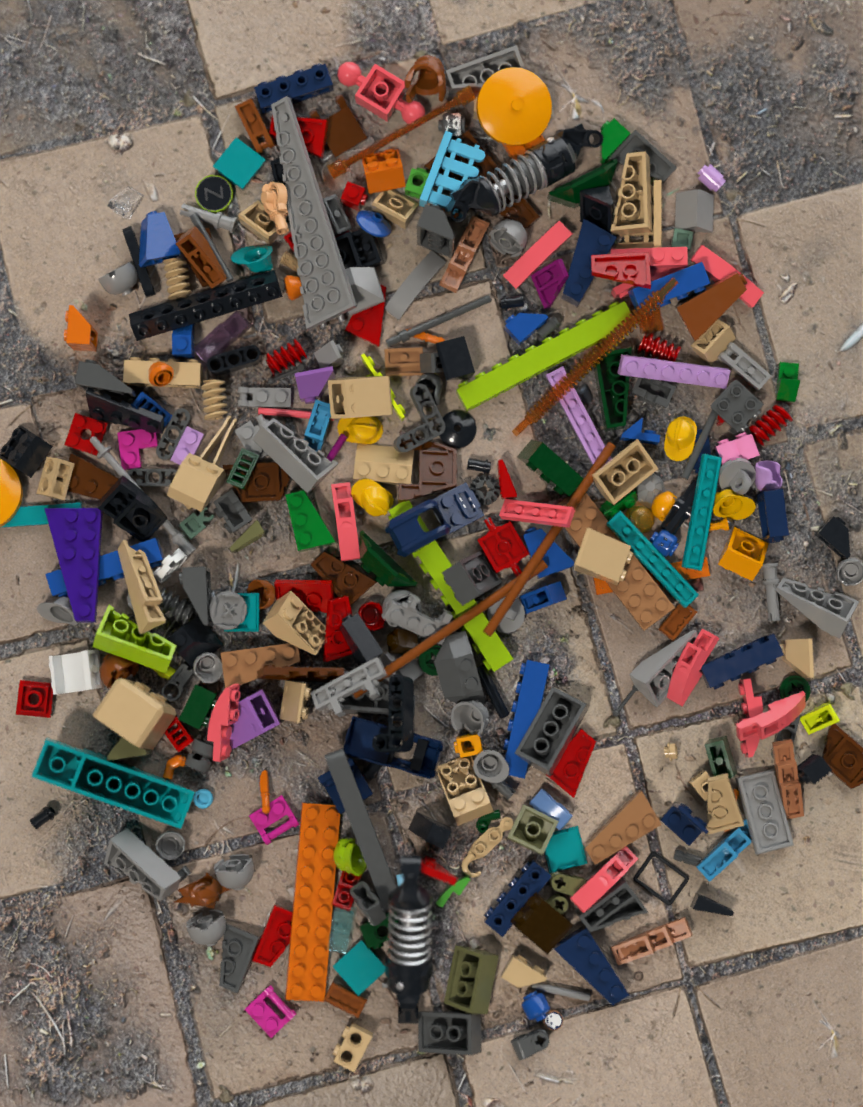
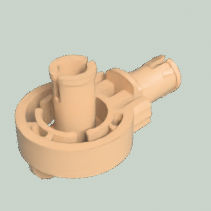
M270 182L262 187L261 202L266 213L269 214L270 220L275 222L277 234L283 235L289 231L286 223V217L288 216L287 189L283 183Z

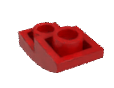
M342 871L332 901L333 906L350 911L354 900L350 889L360 882L361 875L355 876Z

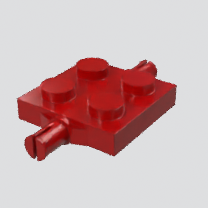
M489 517L488 521L487 519L484 520L489 531L477 541L495 573L511 567L515 576L518 577L522 571L517 563L522 558L528 556L529 552L511 521L496 527L491 517Z

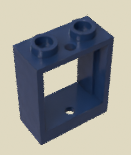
M783 489L763 491L756 495L762 540H768L769 543L783 541L784 537L789 535Z

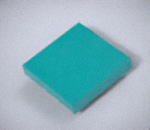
M236 137L213 165V168L241 190H244L266 163V159Z
M362 939L332 966L358 996L385 972V965L367 947Z

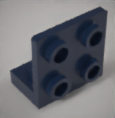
M349 758L347 760L364 801L372 796L373 792L356 762ZM330 770L317 777L321 785L327 790L340 814L346 812Z
M674 802L659 819L688 846L702 832L705 834L709 832L706 829L708 825L701 818L693 817L691 815L693 811L683 803L679 805Z

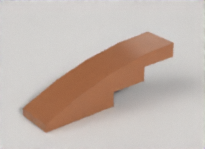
M472 216L439 286L457 293L490 223Z
M791 739L772 742L777 783L786 818L788 820L803 817L801 783L798 779L793 742Z
M682 917L629 938L610 948L619 966L653 954L655 951L671 946L675 942L692 937L693 934L686 917Z

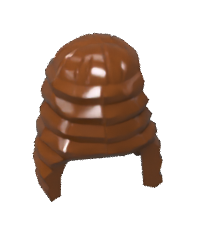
M424 55L414 62L415 65L410 68L406 75L405 87L408 88L406 102H413L416 94L433 95L439 93V101L443 102L446 94L444 65L438 58ZM418 71V79L415 83L411 84L415 73Z

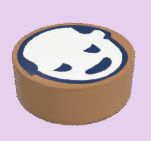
M549 1010L546 1013L547 1018L543 1019L544 1025L549 1030H558L563 1024V1017L559 1011Z

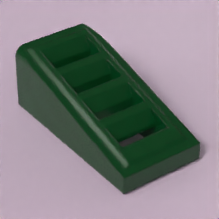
M242 448L226 483L245 491L260 455ZM246 455L248 457L253 458V461L250 462L246 459H243V456ZM243 462L250 465L249 469L241 466L240 463ZM240 469L247 472L246 476L238 473L237 470ZM237 476L244 480L240 482L235 480L234 477Z

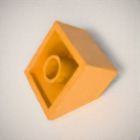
M734 527L720 555L718 565L753 581L763 565L769 543Z

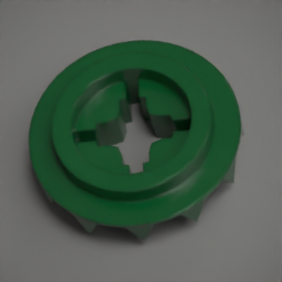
M434 645L419 656V665L428 675H438L434 664H426V662L431 660V652L436 657L441 646Z
M793 675L788 676L782 681L779 687L782 699L792 695L787 694L792 690V685L795 688L802 687L797 693L804 691L805 702L809 699L810 686L803 677Z

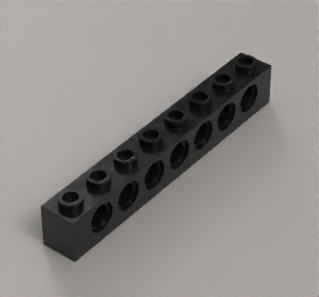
M275 270L130 313V325L136 341L283 296Z

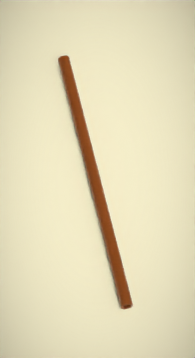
M608 442L566 506L573 507L574 510L576 509L594 481L592 475L605 465L616 448L613 443ZM551 527L483 630V633L489 637L492 636L563 527Z
M541 560L529 580L548 568L544 560ZM518 577L384 668L387 676L378 680L379 683L506 597ZM361 689L353 693L355 698H358L368 690L363 691Z

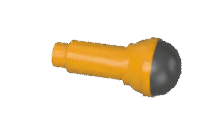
M726 517L720 522L710 523L709 531L719 529L729 531L733 528V521Z

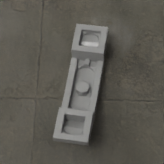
M431 251L406 278L384 309L397 320H400L411 307L413 301L447 262Z

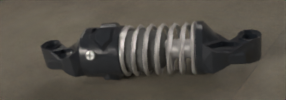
M582 123L572 128L557 130L553 137H549L544 142L527 150L524 156L518 155L517 160L511 159L510 165L503 163L502 169L496 167L494 173L488 171L486 177L479 176L475 179L465 180L458 190L450 193L452 199L444 211L447 220L451 222L463 221L467 216L469 208H474L493 217L503 212L506 206L512 207L513 202L519 203L521 198L526 199L529 194L534 195L537 190L541 191L557 181L563 180L575 172L581 148L599 147L603 142V135L597 130H585ZM591 135H592L593 138H594V141H593L592 144L590 143V140H589V138H590ZM497 171L503 176V179H499ZM490 175H491V177L495 180L496 183H494V184L491 183ZM514 195L519 196V198L515 200ZM506 197L511 200V203H506ZM455 208L458 210V216L456 218H454L453 216V210Z
M401 855L403 882L388 895V910L390 913L388 916L389 949L385 959V975L387 976L388 988L397 996L399 1004L398 1024H418L417 1005L421 994L429 989L430 978L433 975V958L430 953L431 947L429 944L431 941L429 936L431 929L429 926L432 923L430 920L432 913L429 909L432 906V895L417 881L419 874H421V856ZM398 911L402 914L397 916L394 913ZM426 911H427V913H428L427 916H425L424 914H420V913H424V912H426ZM427 920V925L422 923V921Z

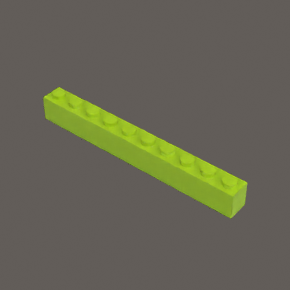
M614 302L609 306L608 310L604 312L599 310L592 315L593 318L587 321L586 319L578 321L575 324L576 327L570 330L569 328L561 330L559 336L555 338L550 336L544 339L542 345L538 347L533 345L525 350L526 353L521 356L516 354L508 359L509 362L503 365L498 363L491 368L492 371L479 373L475 376V380L471 382L467 380L460 383L456 393L466 412L632 326L635 323V319L626 302Z
M410 501L399 503L388 510L390 513L388 519L391 520L413 508V505ZM418 516L417 520L422 530L429 532L421 517ZM436 540L421 548V550L412 553L414 558L418 556L422 562L419 564L425 574H430L432 578L430 583L434 589L437 590L439 588L443 594L440 596L446 606L450 605L452 608L451 614L454 619L477 605L476 601L472 600L462 606L456 600L453 590L445 582L442 574L443 571L452 565ZM482 612L463 625L464 627L461 630H465L467 637H471L474 644H472V647L476 653H481L485 658L482 662L487 670L492 669L495 672L513 660L495 631L491 637L483 633L489 621Z

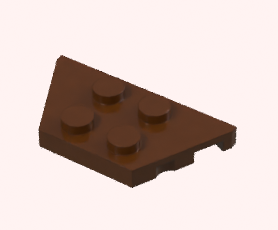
M276 462L257 463L245 491L235 486L233 487L242 503L281 501L291 477ZM240 464L241 466L248 469L250 467V465L248 464ZM223 465V469L227 476H229L233 465ZM240 469L237 470L238 473L246 476L247 472ZM237 476L234 477L235 480L240 482L244 480Z
M836 724L830 725L822 758L832 769L831 773L847 787L853 789L863 784V747Z

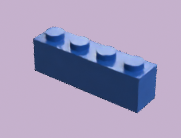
M703 262L652 281L651 289L636 287L629 290L628 293L635 312L642 311L645 314L654 310L652 306L659 304L662 307L670 304V299L677 297V300L688 297V292L694 290L696 294L706 290L705 286L710 284Z

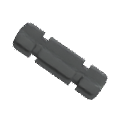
M675 850L673 856L674 860L683 861L693 866H697L703 860L700 856L687 852L684 853L680 850Z

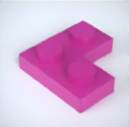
M143 429L117 432L123 469L142 468L140 449L157 447V433Z

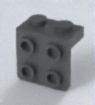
M734 380L711 404V409L731 427L729 431L735 435L738 432L741 434L749 426L746 423L751 418L755 420L761 413L759 409L764 404L738 380Z

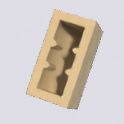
M718 319L691 347L703 361L711 366L718 359V355L727 349V345L733 342L736 337L730 326Z

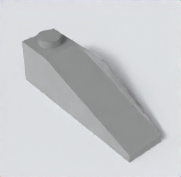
M785 578L781 580L775 590L821 630L839 639L859 601L842 593L835 592L830 594L824 592L823 588L811 589L804 583Z
M693 629L642 661L629 675L634 686L655 707H658L667 698L675 666L687 643L693 644L698 636L696 630Z

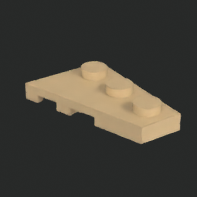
M727 773L708 778V834L744 826V820Z

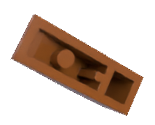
M196 226L180 236L176 242L177 247L211 289L227 279L208 241Z

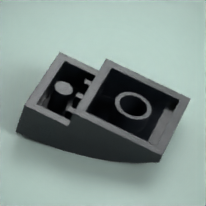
M360 229L335 237L345 269L350 267L375 268L385 264L376 236Z
M123 475L99 501L98 509L114 518L113 523L141 542L147 541L167 520V516L158 505Z

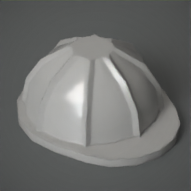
M653 473L635 487L633 492H636L638 501L642 505L651 508L653 500L657 495L665 492V487L662 479Z
M495 750L482 751L474 759V772L484 781L499 783L504 781L509 775L508 763Z

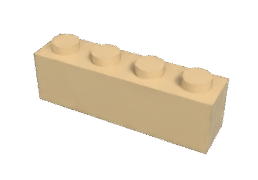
M130 357V360H124L123 383L127 386L157 387L149 381V368L155 362H164L173 368L174 376L169 384L162 387L201 389L203 365L198 363V360L188 359L187 362H179V359H168V362L160 361L159 358H149V361H141V358Z

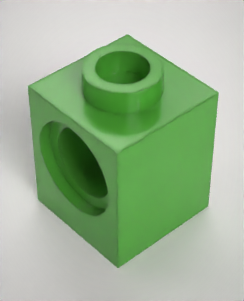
M422 168L411 169L405 187V195L420 199L429 176L426 170ZM420 179L423 181V184L416 186L413 184V181Z

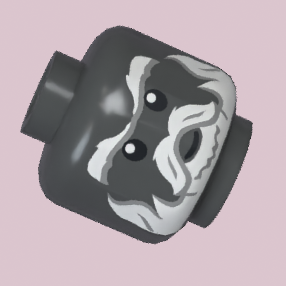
M444 113L442 120H438V130L442 131L443 136L445 131L453 133L452 138H459L462 133H465V117H462L461 113Z

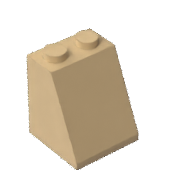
M587 528L574 564V571L618 585L619 581L623 582L627 572L623 568L625 563H630L633 552H630L631 546Z

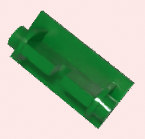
M630 491L614 505L606 501L600 505L599 510L609 521L620 510L623 512L625 509L635 505L636 501H638L636 492Z

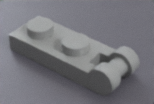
M732 342L727 345V349L718 355V358L723 363L732 368L757 391L771 377L766 370ZM733 353L738 356L735 360L730 358Z
M238 387L240 400H238L237 407L291 408L292 389ZM247 394H253V401L247 400Z

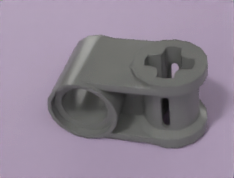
M539 1028L511 1040L518 1060L526 1059L546 1049L549 1045L548 1032ZM537 1036L544 1038V1042L537 1041Z

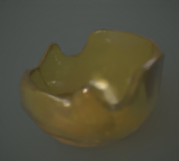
M635 505L627 509L624 514L642 534L649 532L654 526L655 516L652 514V510L646 506Z

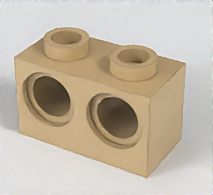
M46 457L36 494L65 500L75 463L59 458Z
M353 1022L350 1027L346 1026L341 1035L344 1038L341 1045L337 1043L332 1053L335 1055L333 1062L355 1072L373 1033ZM353 1033H358L361 1036V1040L355 1042L350 1036ZM349 1051L352 1053V1058L344 1059L342 1053Z

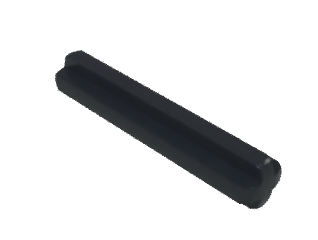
M485 665L477 667L479 678L498 716L501 719L507 717L509 711Z

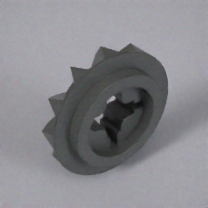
M480 475L471 482L470 490L474 492L480 505L492 504L499 497L500 486L493 476ZM484 482H486L487 488L493 489L487 492L486 498H484L482 491L476 490L482 488Z

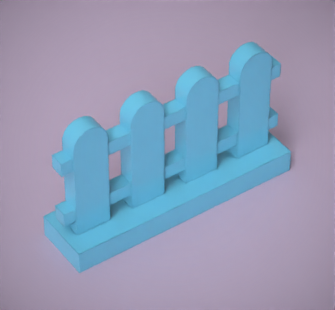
M445 131L422 191L419 206L424 207L425 204L431 203L446 209L452 198L442 194L443 189L454 192L468 178L475 179L478 177L479 170L473 164L474 161L480 163L485 159V152L479 149L480 146L475 144V147L461 143L462 139L457 138L456 141L452 140L453 133ZM447 152L451 153L450 158L446 157ZM456 155H459L470 160L469 163L466 164L454 159ZM441 169L445 170L443 175L439 174ZM452 172L463 176L462 181L448 177L449 173ZM434 186L438 187L437 192L433 191ZM456 208L453 210V215H455V212L458 213Z

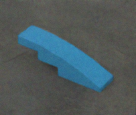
M315 400L304 434V440L309 442L308 446L315 451L322 450L331 419L330 404Z
M746 818L744 819V826L734 828L696 866L709 882L738 857V854L752 842Z

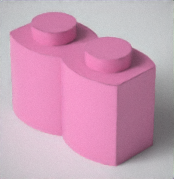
M744 432L736 435L735 440L729 441L727 438L717 442L718 446L714 447L717 457H722L721 466L729 460H736V458L750 460L760 456L753 435H747Z

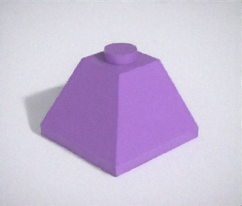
M333 366L295 373L301 402L305 401V404L315 403L316 399L322 397L328 388V380L335 378Z

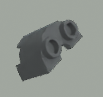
M638 377L632 394L640 396L639 399L653 406L658 404L663 408H667L676 387L670 381Z
M232 489L213 502L216 506L214 509L215 513L220 519L222 517L225 519L226 523L224 526L230 534L232 532L235 533L253 520Z

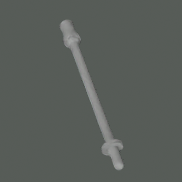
M92 436L90 442L99 451L97 458L104 457L120 477L123 475L139 487L109 453L111 446L105 448L95 436ZM168 519L162 524L172 535L174 545L177 544L187 557L196 550L185 537L186 534L177 531Z

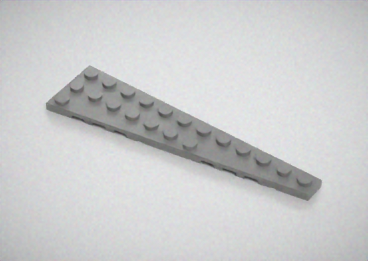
M286 96L271 104L277 145L280 146L281 156L279 158L284 172L282 177L288 194L287 209L292 241L294 243V254L298 261L297 273L300 276L302 285L300 292L304 300L306 329L311 330L356 308L357 304L291 98Z

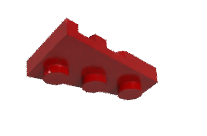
M582 729L570 741L551 777L548 776L573 798L576 795L579 783L596 743Z

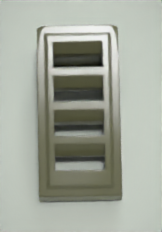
M256 520L229 548L232 553H237L266 535L260 522Z

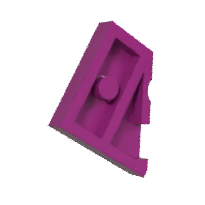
M562 259L555 260L531 275L544 309L552 306L569 277Z

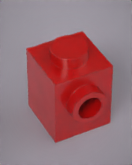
M347 181L341 196L342 205L360 211L361 206H364L367 201L366 189Z

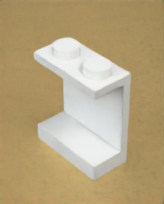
M86 650L78 653L49 656L53 695L103 688L99 670V650Z

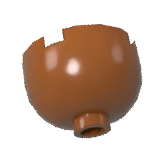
M110 653L103 658L100 666L101 680L109 689L117 679H126L131 674L134 677L139 670V665L136 662Z

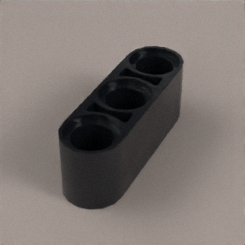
M255 345L245 346L210 357L207 360V368L215 376L224 375L259 364L262 360V354ZM251 351L258 353L255 359L248 358V354ZM232 357H239V362L237 364H230V359ZM214 362L221 363V367L218 370L212 369Z

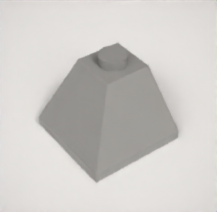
M350 267L345 269L357 304L356 308L348 311L350 315L385 302L374 267Z

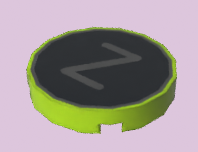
M210 175L204 177L198 183L195 197L198 205L203 210L217 213L225 211L233 201V191L230 183L225 178L218 175Z

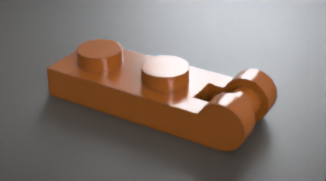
M252 98L236 105L235 109L256 152L260 154L263 153L262 150L275 147ZM264 136L265 141L259 143L257 139Z

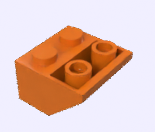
M387 149L379 153L371 152L361 156L369 194L406 187L398 149Z
M69 305V311L65 313L68 327L64 331V341L73 350L97 352L98 332L73 305Z

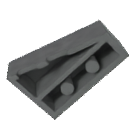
M623 877L586 912L583 913L579 908L575 910L589 932L613 925V923L624 919H631V917L639 914L648 913Z

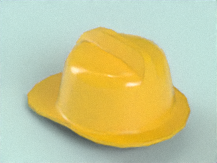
M375 416L341 418L337 425L339 435L342 433L347 436L346 441L350 443L373 444L381 438L383 433V426Z
M686 416L678 417L668 425L664 450L671 460L683 461L692 454L697 426L691 418Z
M371 479L358 480L352 486L351 495L353 500L365 509L369 515H386L393 505L392 494Z
M726 489L715 494L713 507L715 516L741 520L749 517L755 511L756 506L752 499L740 496L732 489Z

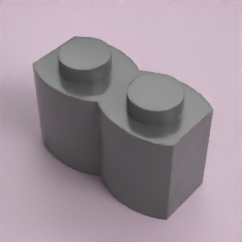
M361 881L350 889L351 896L370 924L376 926L387 918L386 911L367 883Z

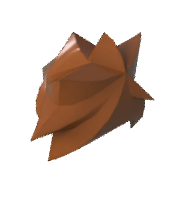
M206 872L203 878L180 888L178 891L183 896L174 902L188 903L191 907L198 905L214 909L216 902L219 901V895L230 889L222 886L218 880Z

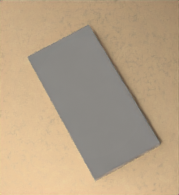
M774 769L736 778L755 854L793 846Z

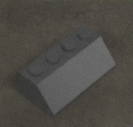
M425 204L417 223V245L452 258L455 236L445 213L437 205L430 204L429 206Z
M552 686L515 754L533 768L551 777L588 711L587 704Z

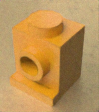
M477 734L457 736L456 742H453L455 753H459L460 758L476 755L483 751L481 738ZM466 741H470L472 745L470 747H466L464 743Z

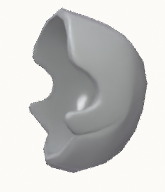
M856 558L840 561L836 568L838 580L845 586H855L863 581V563Z
M204 652L196 657L193 663V671L203 683H214L220 680L223 675L222 661L214 653Z
M172 830L165 831L157 838L156 852L162 859L171 861L178 859L183 854L185 840L178 832Z

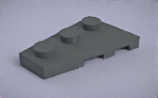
M635 129L609 159H617L618 163L624 165L627 153L646 151L650 157V177L662 180L664 183L677 167Z
M226 923V931L222 941L223 954L219 986L239 993L260 940L259 936Z

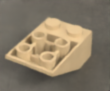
M390 376L349 377L328 380L331 419L393 414Z
M292 591L276 600L263 621V624L275 637L313 655H317L325 641L326 626Z
M285 680L279 719L301 723L308 719L309 707H306L307 700L311 699L310 693L312 692V688H309L308 683Z
M472 756L457 758L438 766L437 769L439 780L458 826L494 812L482 780L474 772Z

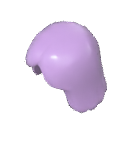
M767 460L757 462L755 464V485L757 489L762 492L779 490L783 482L780 476V464Z

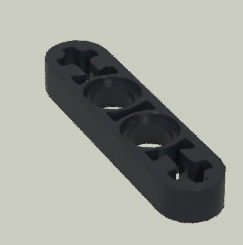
M132 226L124 228L122 231L146 298L154 296L156 293L147 267L140 268L139 265L140 247Z

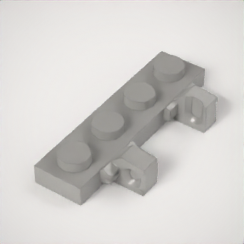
M412 593L406 602L403 601L401 604L390 600L381 615L383 619L424 638L430 637L445 627L453 617L451 612L443 609L444 612L442 615H439L438 619H433L418 612L416 605L420 602V599ZM445 638L438 642V644L442 645Z
M376 657L312 691L310 694L318 711L328 707L329 710L333 709L335 715L340 718L346 715L342 705L345 701L344 698L362 689L363 691L368 690L370 692L369 697L373 700L380 697L376 686L379 685L378 680L387 676L381 659Z

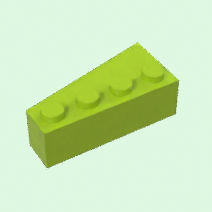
M110 605L106 609L92 646L167 673L176 649L175 644L156 633L152 634L147 631L140 634L136 623L129 620V617L124 613L119 614L114 611V607Z

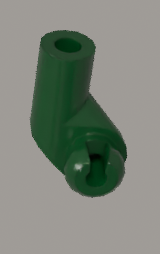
M499 809L478 818L476 828L480 833L487 831L492 820L501 819Z

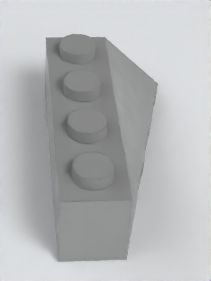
M274 418L264 424L253 438L306 493L315 488L339 464L334 460L330 461L325 458V454L322 451H315L309 447V442L295 437L293 431Z
M126 828L110 839L104 860L106 866H114L116 868L115 872L120 875L126 874L129 876V881L134 884H141L144 891L159 901L164 900L178 890L181 880L179 874L171 869L162 858H159L149 846L145 845L136 834Z

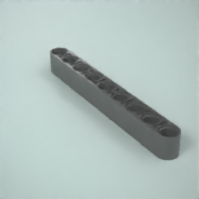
M342 748L324 756L380 902L387 914L389 913L388 895L397 887L346 754Z

